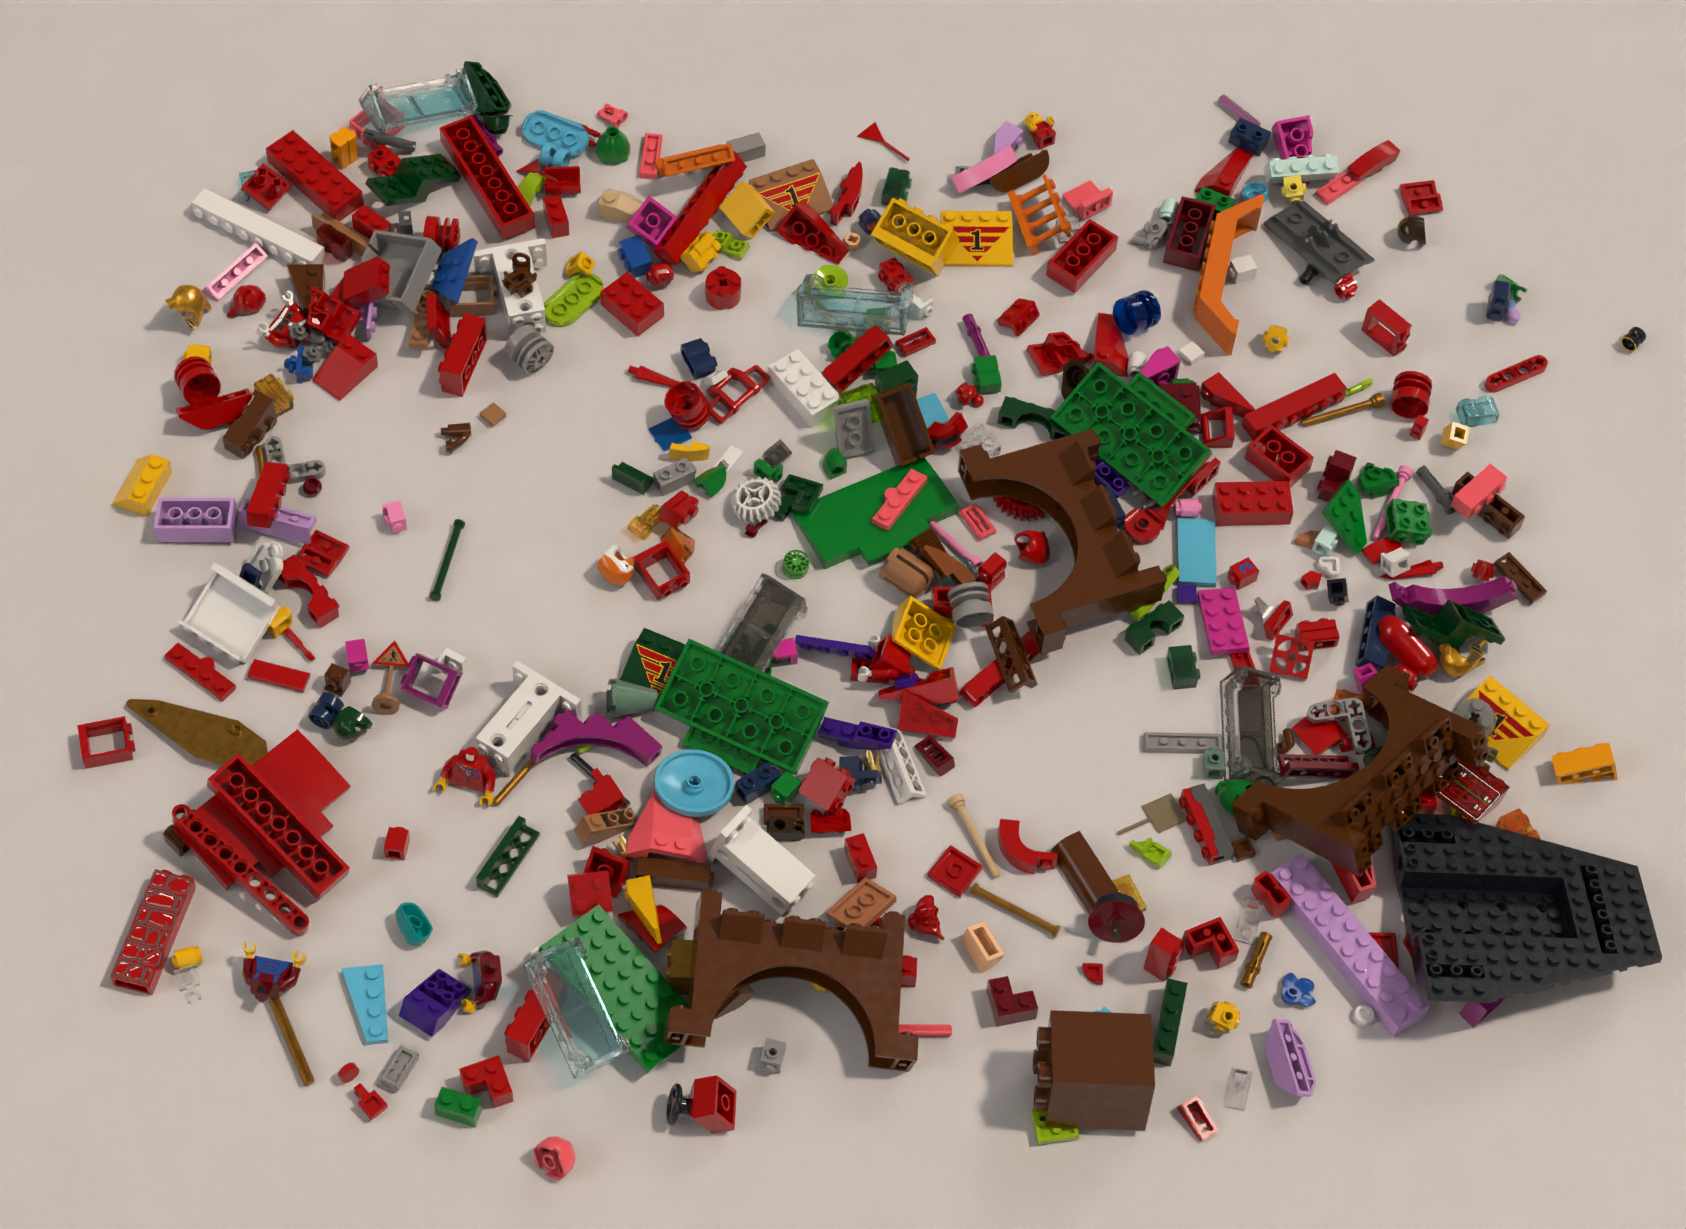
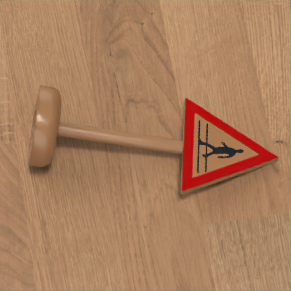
M394 640L372 663L375 666L389 667L385 693L376 695L372 701V708L377 713L383 715L395 714L400 706L399 700L390 694L393 668H410Z

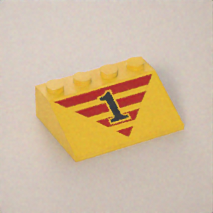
M941 210L939 223H948L954 227L953 230L957 232L956 235L959 238L957 245L944 266L1013 267L1012 211Z
M1489 676L1467 699H1481L1488 703L1495 712L1497 722L1493 733L1486 738L1489 740L1487 745L1499 751L1494 760L1507 771L1545 736L1550 724L1492 676ZM1474 716L1472 721L1477 723L1479 717Z

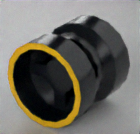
M1632 327L1628 334L1622 337L1621 344L1626 350L1633 352L1639 347V344L1646 340V334L1641 328Z

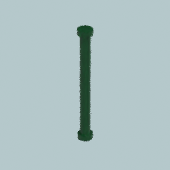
M460 519L454 520V529L434 590L429 596L435 601L441 599L442 595L440 593L461 529L465 526V522Z

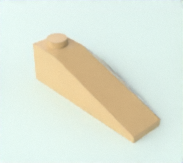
M608 188L603 190L598 204L599 218L628 224L643 201L626 192Z

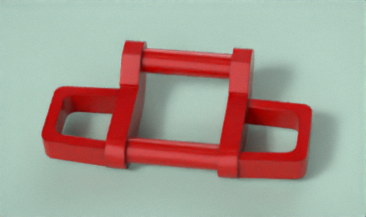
M754 365L745 372L736 368H730L727 371L728 376L706 390L707 394L715 399L711 403L710 416L719 424H723L729 417L738 412L741 405L752 395L760 392V389L769 382L770 376L758 365ZM752 372H757L764 381L757 385L748 375ZM732 379L739 381L748 389L735 402L721 390ZM718 401L729 410L724 417H721L713 410Z

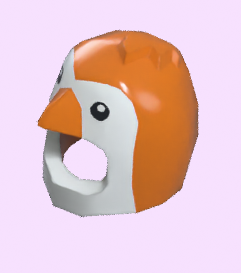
M613 544L597 563V569L608 582L621 586L628 583L634 575L633 556L627 559L622 550L616 544Z

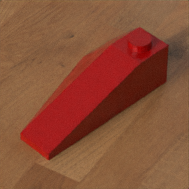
M1098 313L1092 368L1099 361L1116 376L1128 377L1129 357L1117 316Z

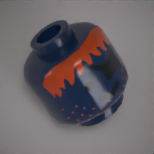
M866 209L858 217L860 219L858 224L867 235H871L881 215L875 209Z

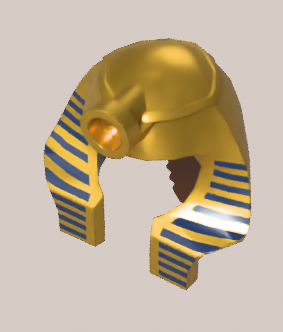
M194 285L178 286L172 297L165 300L170 309L175 308L182 316L185 315L184 312H191L190 317H185V322L191 331L195 330L194 327L200 325L204 308L210 311L212 307L202 291Z
M1469 635L1466 641L1471 639L1472 635ZM1479 638L1470 644L1471 652L1467 658H1462L1459 654L1460 649L1457 650L1451 647L1450 644L1440 645L1439 651L1442 653L1440 654L1439 662L1442 669L1449 676L1457 677L1463 676L1484 664L1485 658H1482L1483 651L1481 647L1487 644L1486 640Z

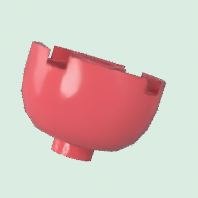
M547 1137L537 1144V1147L533 1150L537 1166L540 1169L544 1167L548 1170L549 1173L546 1175L554 1180H561L574 1167L576 1158L573 1146L569 1141L561 1137Z

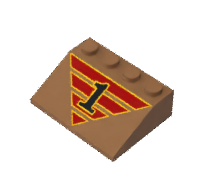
M814 159L749 180V184L754 187L775 212L766 223L770 232L776 230L793 206L802 200L819 215L830 212L834 206L822 173Z

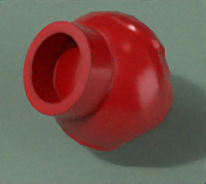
M966 382L962 383L954 391L957 394L958 403L964 406H968L970 400L975 407H981L984 403L982 394H976L977 388L973 385H968Z

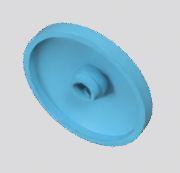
M683 750L671 754L660 763L655 774L654 785L658 798L670 810L684 816L703 817L720 811L729 803L734 791V776L730 767L718 756L702 750Z

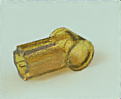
M653 504L640 517L638 515L633 517L628 524V530L641 540H645L651 534L653 527L660 522L658 516L661 507Z

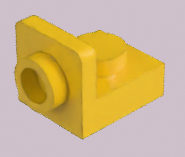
M581 251L568 260L564 273L569 277L580 271L590 275L595 261Z

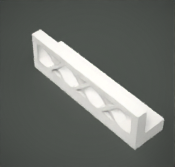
M895 729L897 730V735L892 748L879 750L880 760L897 802L904 804L911 797L924 798L927 794L900 729Z

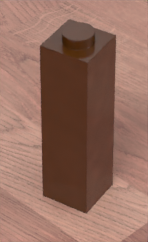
M638 857L636 878L650 875L652 885L702 891L709 889V884H713L714 872H711V864Z

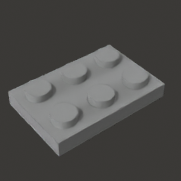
M864 399L833 406L836 445L842 456L848 458L874 452L875 444L870 401Z

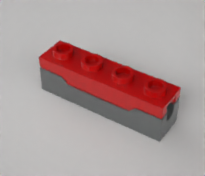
M1205 784L1182 789L1179 804L1187 814L1186 820L1188 825H1192L1194 839L1201 846L1203 859L1207 860L1209 866L1231 860L1234 849Z

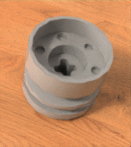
M524 325L509 337L504 351L527 374H533L541 370L549 362L554 352V346L531 325Z
M964 583L948 591L950 606L954 608L952 610V617L956 627H977L993 619L994 614L992 605L988 602L990 596L987 593L988 587L985 583Z

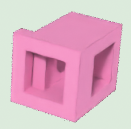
M396 501L382 505L386 526L391 527L392 533L406 530V518L401 502Z

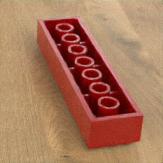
M472 115L440 127L441 143L501 238L505 240L535 228L534 212Z
M239 753L208 778L207 787L318 901L348 875L350 867Z

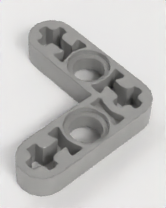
M276 436L267 438L265 449L268 462H271L274 458H280L282 460L280 463L286 464L281 439ZM272 444L276 445V451L274 452L272 450ZM313 460L288 465V472H291V480L287 485L305 482L310 477L317 479L324 477L326 474L324 463L320 460ZM296 470H302L303 474L300 476H295L293 472Z
M1347 698L1315 703L1309 706L1306 717L1312 723L1347 719L1354 750L1360 754L1369 751L1372 740L1364 706L1360 699ZM1351 704H1354V706H1356V707L1358 706V708H1357V710H1356V715H1357V716H1355V717H1353V716H1354V710H1353V708H1349V707L1351 706ZM1336 706L1340 709V713L1333 715L1330 713L1329 708ZM1324 708H1326L1325 712L1320 713L1318 717H1315L1314 714H1311L1313 710H1316V712L1319 713L1323 712ZM1355 721L1361 722L1363 729L1356 730L1353 727V723ZM1359 735H1362L1363 743H1367L1364 748H1362V745H1358L1360 742Z

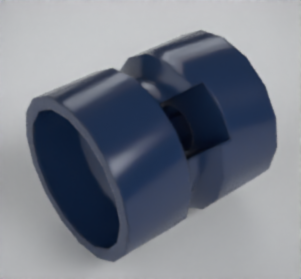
M323 692L316 702L317 705H314L308 714V718L316 726L327 730L332 726L336 714L343 709L344 703L337 696Z

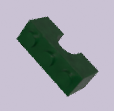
M1170 600L1164 604L1161 603L1153 612L1143 615L1139 622L1130 624L1126 629L1124 640L1141 655L1154 646L1156 635L1151 631L1152 629H1161L1169 635L1182 626L1184 615Z

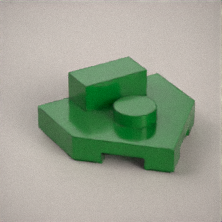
M1367 462L1365 469L1357 480L1364 494L1370 493L1375 498L1390 494L1392 487L1399 486L1400 481L1392 469L1386 467L1382 469L1375 467V464Z

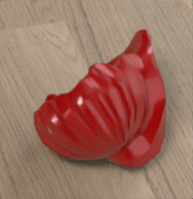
M245 285L238 287L233 295V301L227 316L230 318L239 313L259 312L266 302V295L258 286Z
M925 895L918 900L914 912L909 915L908 924L914 932L934 935L944 940L937 917L939 909L934 905V897L932 895Z

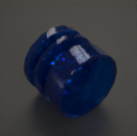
M1141 290L1117 300L1113 305V317L1121 332L1126 335H1133L1158 324L1161 319V308L1153 293L1148 290Z

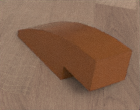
M928 545L919 550L942 580L949 576L958 586L976 579L968 568L949 554Z

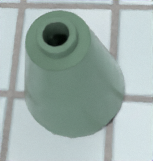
M615 678L609 679L608 685H611V690L606 692V711L610 713L607 716L618 717L654 710L661 695L657 694V690Z

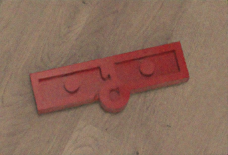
M180 643L174 645L164 655L167 661L222 702L236 689L234 683L215 670V663L211 657L200 659Z

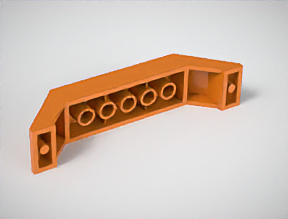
M1261 194L1217 213L1216 220L1211 222L1207 240L1208 245H1206L1204 254L1206 259H1203L1193 306V311H1196L1195 320L1227 355L1232 354L1239 320L1235 319L1221 302L1234 239L1251 230H1257L1264 195Z

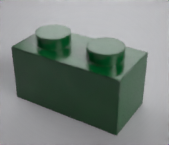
M788 494L781 497V506H779V511L774 512V517L784 521L790 514L791 503L794 498Z

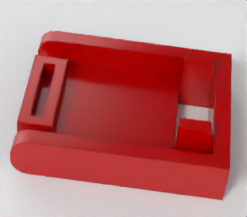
M430 292L426 295L427 330L444 349L451 345L450 313L448 310H445L444 305L435 293Z

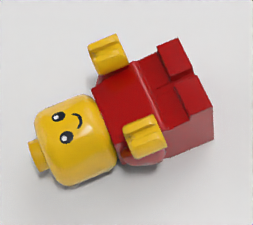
M1038 112L1029 113L1024 121L1039 150L1055 144L1056 132L1052 129L1055 123L1053 117H1047L1046 123Z

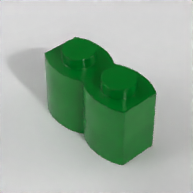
M996 355L974 357L973 363H970L971 374L975 375L973 383L978 389V393L1001 392L1002 382Z

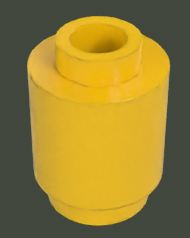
M192 945L174 951L175 955L171 956L174 967H179L180 971L198 966L200 962H203L199 946L194 947Z

